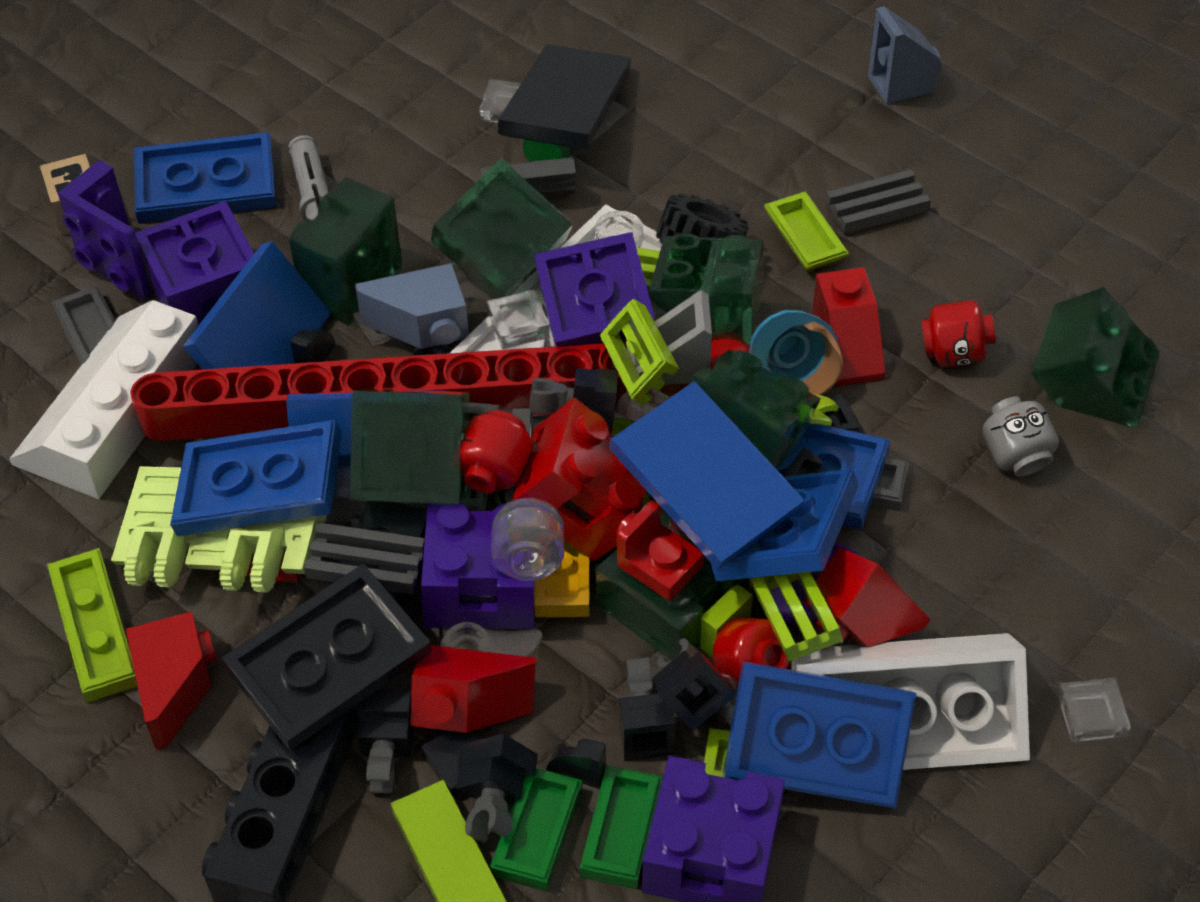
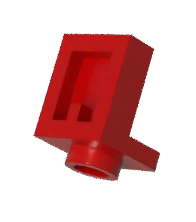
M652 500L638 513L632 512L627 515L617 529V566L668 601L704 566L705 555L697 547L661 524V506Z

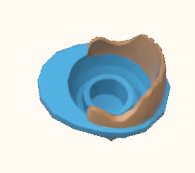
M798 310L780 311L766 318L757 327L750 341L749 357L760 379L772 390L791 396H799L806 393L823 395L832 388L841 375L843 356L838 345V338L832 327L815 315Z

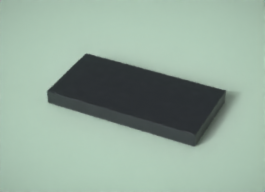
M546 44L499 117L498 134L566 147L588 149L630 72L631 58Z

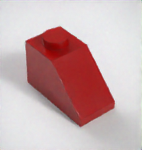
M865 268L816 274L812 315L819 317L832 327L838 338V345L843 356L842 372L835 385L843 386L883 380L885 378V366L878 306Z
M840 547L816 580V584L839 626L843 640L839 643H843L846 638H850L864 646L870 647L923 630L931 620L878 563ZM805 596L802 602L815 614L807 596ZM817 620L815 626L822 633H825L819 620Z
M192 611L126 629L144 719L156 750L168 747L212 686L207 664L217 662L210 631H198Z
M431 645L432 653L417 663L412 674L410 726L467 733L530 714L534 709L537 658Z

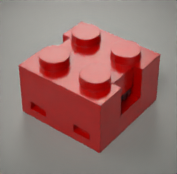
M574 397L534 428L531 437L533 442L531 455L517 484L512 502L591 560L596 561L617 546L616 532L627 515L632 512L638 513L642 509L646 489L608 448L610 440L614 436L609 433L608 425L603 417L590 410Z

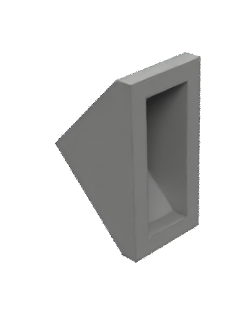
M700 290L655 321L679 367V370L673 376L666 372L662 375L666 384H689L694 381L696 383H710L712 330L709 296ZM626 345L627 351L641 376L644 372L636 357L631 354Z

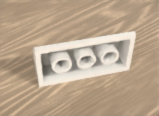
M154 300L119 316L112 328L107 331L91 352L87 361L80 366L10 457L11 465L100 499L145 437L141 431L130 394L132 385L146 374L193 370L198 363L183 347L198 327L196 316Z
M1009 633L883 642L870 647L862 644L829 646L791 661V670L910 690L917 693L903 770L1030 760L1026 648Z

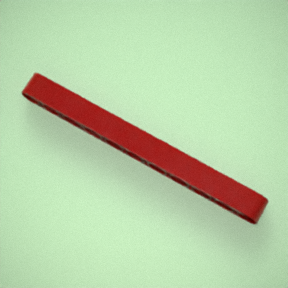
M604 343L156 372L139 378L132 385L130 394L141 431L144 435L152 440L169 441L227 437L288 427L286 400L289 394L446 391L447 416L449 419L451 401L499 405L506 407V412L510 413L513 412V409L530 408L532 381L534 378L550 379L557 383L565 384L567 388H574L576 368L597 370V368L617 369ZM618 373L615 411L656 408L689 384H665L659 391L651 387L648 392L652 399L644 406L631 399ZM532 412V416L552 415L554 412H551V413H536V412ZM466 414V421L471 420L472 414Z

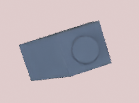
M887 7L876 8L868 78L886 105L935 92L937 73L941 70V57L937 48L930 45L918 28Z
M452 263L355 284L362 324L420 349L450 344L454 341L463 340L469 335L466 304Z

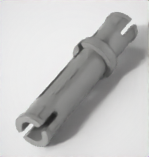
M301 135L292 139L288 146L302 198L299 203V210L302 218L308 222L312 245L320 250H329L337 246L341 241L336 240L333 229L337 227L335 219L337 204L334 196L328 192L316 140L311 136Z

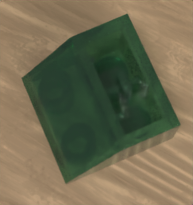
M693 234L664 236L649 289L650 299L668 313L702 290L709 296L712 341L731 339L740 341L745 345H750L751 338L756 331L764 291L763 239H747L740 235H731L725 238L697 237Z
M1105 287L1054 305L1031 376L1059 407L1133 427L1140 423L1160 352L1153 340L1147 337L1129 317L1127 310L1117 303Z

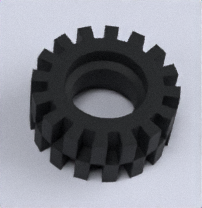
M679 193L678 196L673 194L668 198L656 231V238L660 239L659 242L663 246H669V250L673 253L681 252L683 255L695 257L700 264L706 265L707 262H710L715 267H721V264L728 267L732 263L735 264L737 262L749 225L745 218H740V213L729 211V207L724 204L717 205L714 204V200L706 198L705 201L701 200L698 195L691 194V197H688L685 193Z

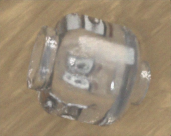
M519 498L506 503L497 512L492 524L491 552L492 559L501 572L510 578L521 581H537L550 576L559 568L564 557L565 530L564 520L558 510L543 500Z

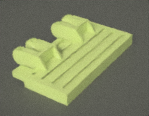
M139 467L111 558L115 565L125 566L123 568V575L125 576V581L128 582L127 584H131V586L145 585V582H148L150 571H152L154 565L153 577L157 586L174 587L185 561V565L189 569L220 570L219 580L223 589L237 591L243 587L252 554H254L250 582L252 584L251 587L256 592L268 593V591L274 588L273 585L276 583L275 578L278 575L283 555L284 559L281 569L285 573L305 574L304 566L306 560L311 557L310 547L312 540L316 541L317 538L315 532L317 524L325 523L327 515L177 537L170 526L181 467Z

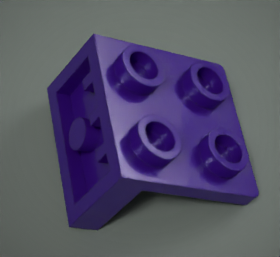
M98 160L58 192L64 212L62 220L70 231L74 244L73 254L84 268L90 271L95 269L105 275L119 290L123 292L129 290L140 298L146 299L152 292L135 231L129 227L114 169L103 161Z

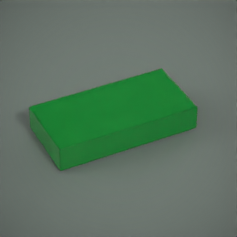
M606 765L579 868L580 878L638 890L643 869V858L663 776Z
M536 768L535 776L524 778L522 799L515 800L510 811L512 819L510 833L507 838L501 836L490 865V871L494 877L538 890L548 891L583 790L582 780Z

